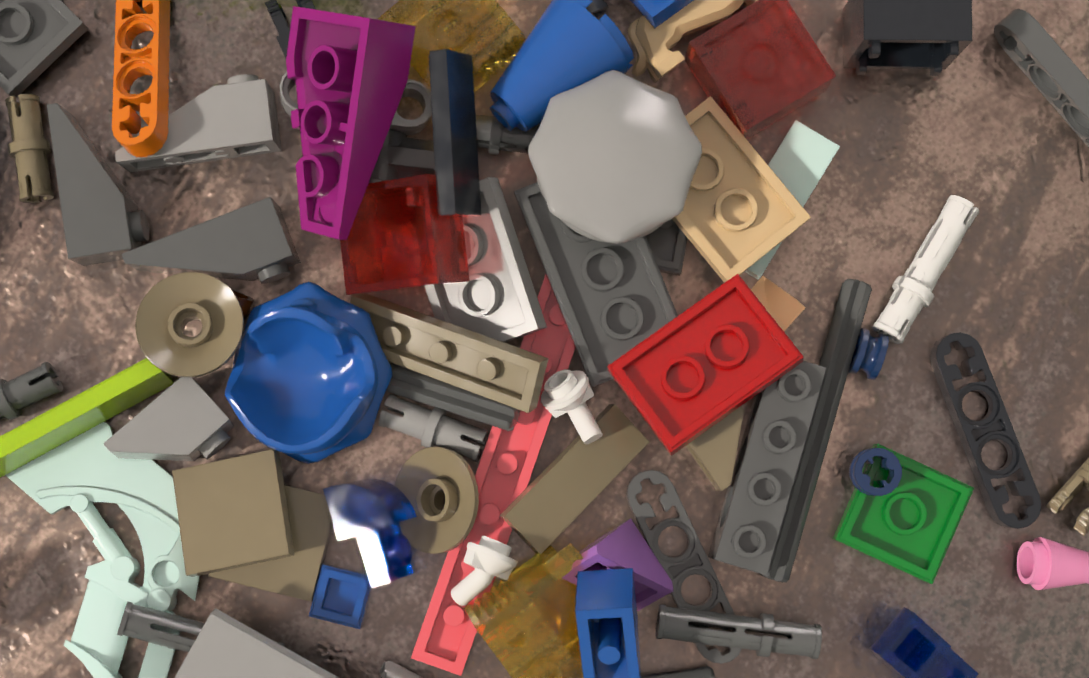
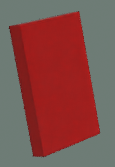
M736 274L608 365L607 368L672 456L802 363L804 356L740 275Z

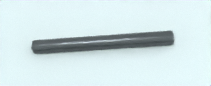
M847 279L842 283L819 366L826 367V372L767 576L761 574L765 578L781 583L787 582L791 575L872 291L871 285L863 281Z

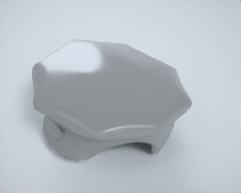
M611 70L550 98L541 124L529 144L528 154L537 175L538 186L547 202L549 211L582 236L600 242L618 244L640 239L654 232L683 211L693 176L702 155V146L692 131L677 97L648 86L622 72Z

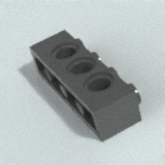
M803 361L754 397L734 465L732 482L728 487L709 551V558L767 576L826 367Z

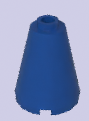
M552 0L491 90L490 96L494 104L490 107V111L509 131L517 127L521 131L526 132L540 124L550 98L575 88L607 71L615 70L626 74L633 66L630 64L634 59L633 51L616 24L606 13L598 20L586 9L593 2L592 0Z

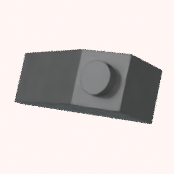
M58 103L48 104L47 111L68 259L82 266L123 260L122 253L143 246V241L149 240V227L146 215L143 210H138L136 203L74 116Z
M271 197L121 254L124 263L138 271L168 274L198 272L223 279L245 281L260 279L261 284L271 283L288 276L291 273L289 267L301 263L281 209Z

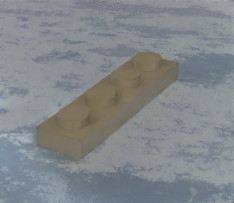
M364 292L351 295L350 303L369 313L380 345L389 362L526 413L537 408L549 358Z

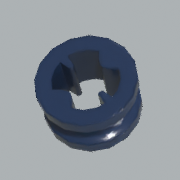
M861 328L848 373L856 374L861 370L866 373L868 379L875 380L885 360L889 343L888 335L880 334L878 337H872L869 329Z
M869 448L859 452L853 458L849 468V476L852 484L858 491L866 495L883 496L891 493L898 487L902 478V467L899 459L892 452L884 448ZM872 457L880 458V467L888 470L886 481L877 480L879 487L876 488L870 486V476L862 473L864 463H874Z

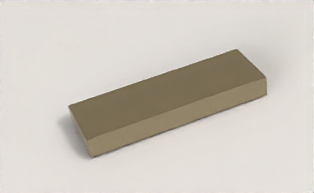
M609 404L595 418L603 433L602 437L590 444H584L578 435L500 514L536 554L541 555L649 443L645 436L615 404Z

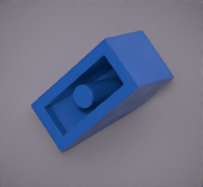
M633 568L578 571L575 614L583 678H641L638 614Z

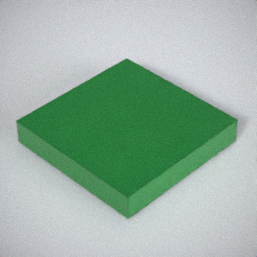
M874 444L873 448H884L892 452L899 459L902 467L900 483L891 493L883 496L866 495L855 488L832 539L926 583L933 584L974 487L883 445ZM872 457L874 463L865 464L862 473L870 476V486L876 488L879 487L877 480L886 481L888 470L880 467V458Z

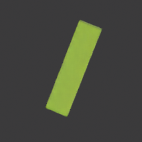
M145 358L0 436V478L166 389L174 383L170 374L160 370Z

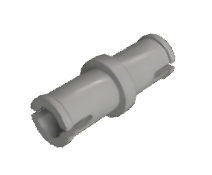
M390 394L384 406L388 407V410L404 416L399 417L382 410L379 426L388 427L420 439L421 446L426 448L434 447L435 445L448 448L460 455L471 458L472 461L478 462L483 450L480 449V446L464 441V439L485 445L489 430L446 416L447 412L443 409L435 407L433 410H429L397 398L396 395Z

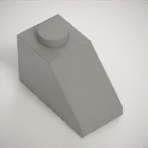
M180 377L103 444L118 458L195 461L201 455L209 459L219 452L230 441L231 437L227 432L234 426L225 413L192 377Z

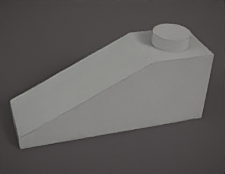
M243 74L232 76L227 79V84L212 86L168 116L167 140L159 151L148 157H135L129 154L124 147H121L115 151L116 163L131 173L280 152L282 149L274 91L266 79H258L256 75Z

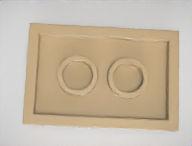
M710 96L685 116L692 131L701 143L702 155L693 176L683 211L672 218V220L725 283L736 274L741 275L805 224L811 217Z

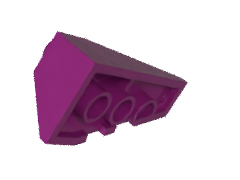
M293 6L286 66L288 79L296 80L298 109L291 111L292 129H300L302 157L298 160L295 167L302 230L338 240H347L408 81L416 26Z

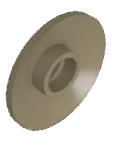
M184 272L161 280L148 291L138 308L135 330L142 352L157 368L178 377H199L219 369L234 355L243 336L244 318L238 299L226 284L204 273ZM193 320L202 322L200 334L195 337L185 335L184 328L188 322Z
M428 447L419 450L404 463L394 485L393 512L399 531L415 549L430 554L451 551L467 538L475 523L479 505L478 486L471 467L461 455L448 448Z

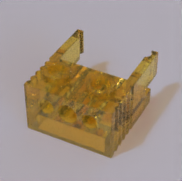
M399 0L378 18V20L416 26L410 64L429 87V51L449 49L472 55L474 92H476L490 80V75H496L498 69H503L505 63L512 61V57L516 55L526 40L523 32L496 0Z
M571 543L558 553L549 545L541 555L536 554L513 571L508 580H501L498 587L493 586L490 593L485 592L482 595V599L477 598L474 600V605L469 604L464 608L478 633L512 678L583 677L575 614L577 585L562 579L563 576L572 570V565L576 560L583 559L582 555Z

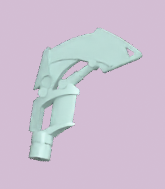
M105 422L6 474V476L52 515L70 506L93 536V543L105 561L87 567L85 578L89 579L71 641L65 640L64 646L85 665L93 678H123L118 670L129 636H119L117 633L127 601L132 602L134 605L175 615L172 610L177 604L176 595L178 590L180 589L195 601L200 576L191 577L186 576L173 476L154 460L116 457L103 444L114 435L112 427ZM94 503L117 504L133 524L144 556L143 586L134 582L140 573V563L131 556L115 530L109 528L94 506ZM157 624L150 625L152 629L180 636V630ZM149 642L138 678H167L175 649Z

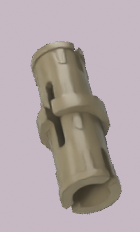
M33 94L18 95L20 102H16V97L10 96L5 100L12 142L7 147L9 156L15 159L20 192L19 201L23 203L41 202L40 196H43L44 201L54 198V192L51 187L47 155L52 150L50 141L44 139L39 105L40 97Z

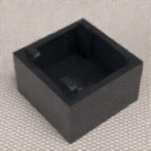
M848 0L843 8L844 68H855L856 75H864L867 69H930V76H939L942 73V69H946L972 42V0Z

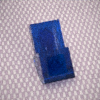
M362 479L323 489L338 541L357 536L371 587L389 583L414 573L411 565L412 549L408 539L402 534L399 522L415 518L417 515L404 493L394 485L379 479Z
M903 607L869 648L886 667L901 678H976L979 674L950 648V644L913 611Z

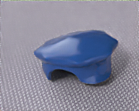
M306 282L277 298L254 307L250 312L241 342L235 353L232 372L225 389V397L240 422L257 440L297 461L310 464L319 462L369 437L372 433L382 399L392 378V367L380 345L369 313L338 298L315 283Z

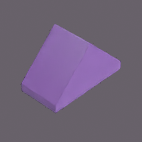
M631 519L596 539L559 567V577L577 585L578 571L633 568L637 611L673 592L671 579Z

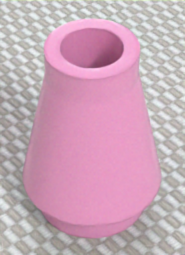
M1037 537L1033 542L1026 541L1021 545L1017 555L1019 579L1024 584H1031L1035 590L1089 584V552L1042 537Z

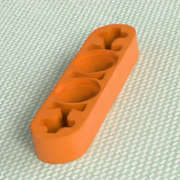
M116 0L112 131L117 141L129 154L135 157H148L155 154L163 147L168 136L170 0ZM142 1V8L146 13H143V10L136 2ZM146 31L154 33L152 40L147 46L141 49H131L133 40L140 33ZM144 75H151L153 77L152 83L147 90L139 94H130L131 86L136 79ZM141 118L148 124V126H144L141 128ZM139 133V136L137 137L132 136V134Z

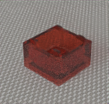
M758 0L690 41L684 57L685 62L706 95L713 98L746 139H749L824 93L836 77L788 0Z
M424 174L368 183L347 240H340L346 295L382 293L470 282L463 217L439 216L435 175Z

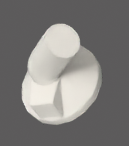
M568 369L553 374L544 385L540 401L555 418L568 413L584 444H590L602 437L603 433L586 404V401L594 396L587 375L580 370L571 371Z
M483 535L479 545L468 542L463 562L475 569L452 588L451 596L457 604L465 606L486 589L494 577L508 580L512 570L518 563V561L509 557L512 547Z

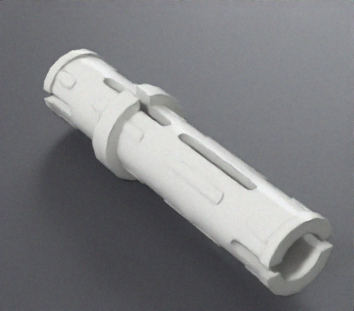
M956 195L948 197L938 219L931 227L909 268H907L903 276H898L892 285L894 292L885 309L872 326L873 330L878 332L879 335H888L889 341L903 344L906 335L911 329L910 327L923 306L928 307L934 298L932 291L938 279L952 259L968 228L979 214V209L973 207L974 204Z

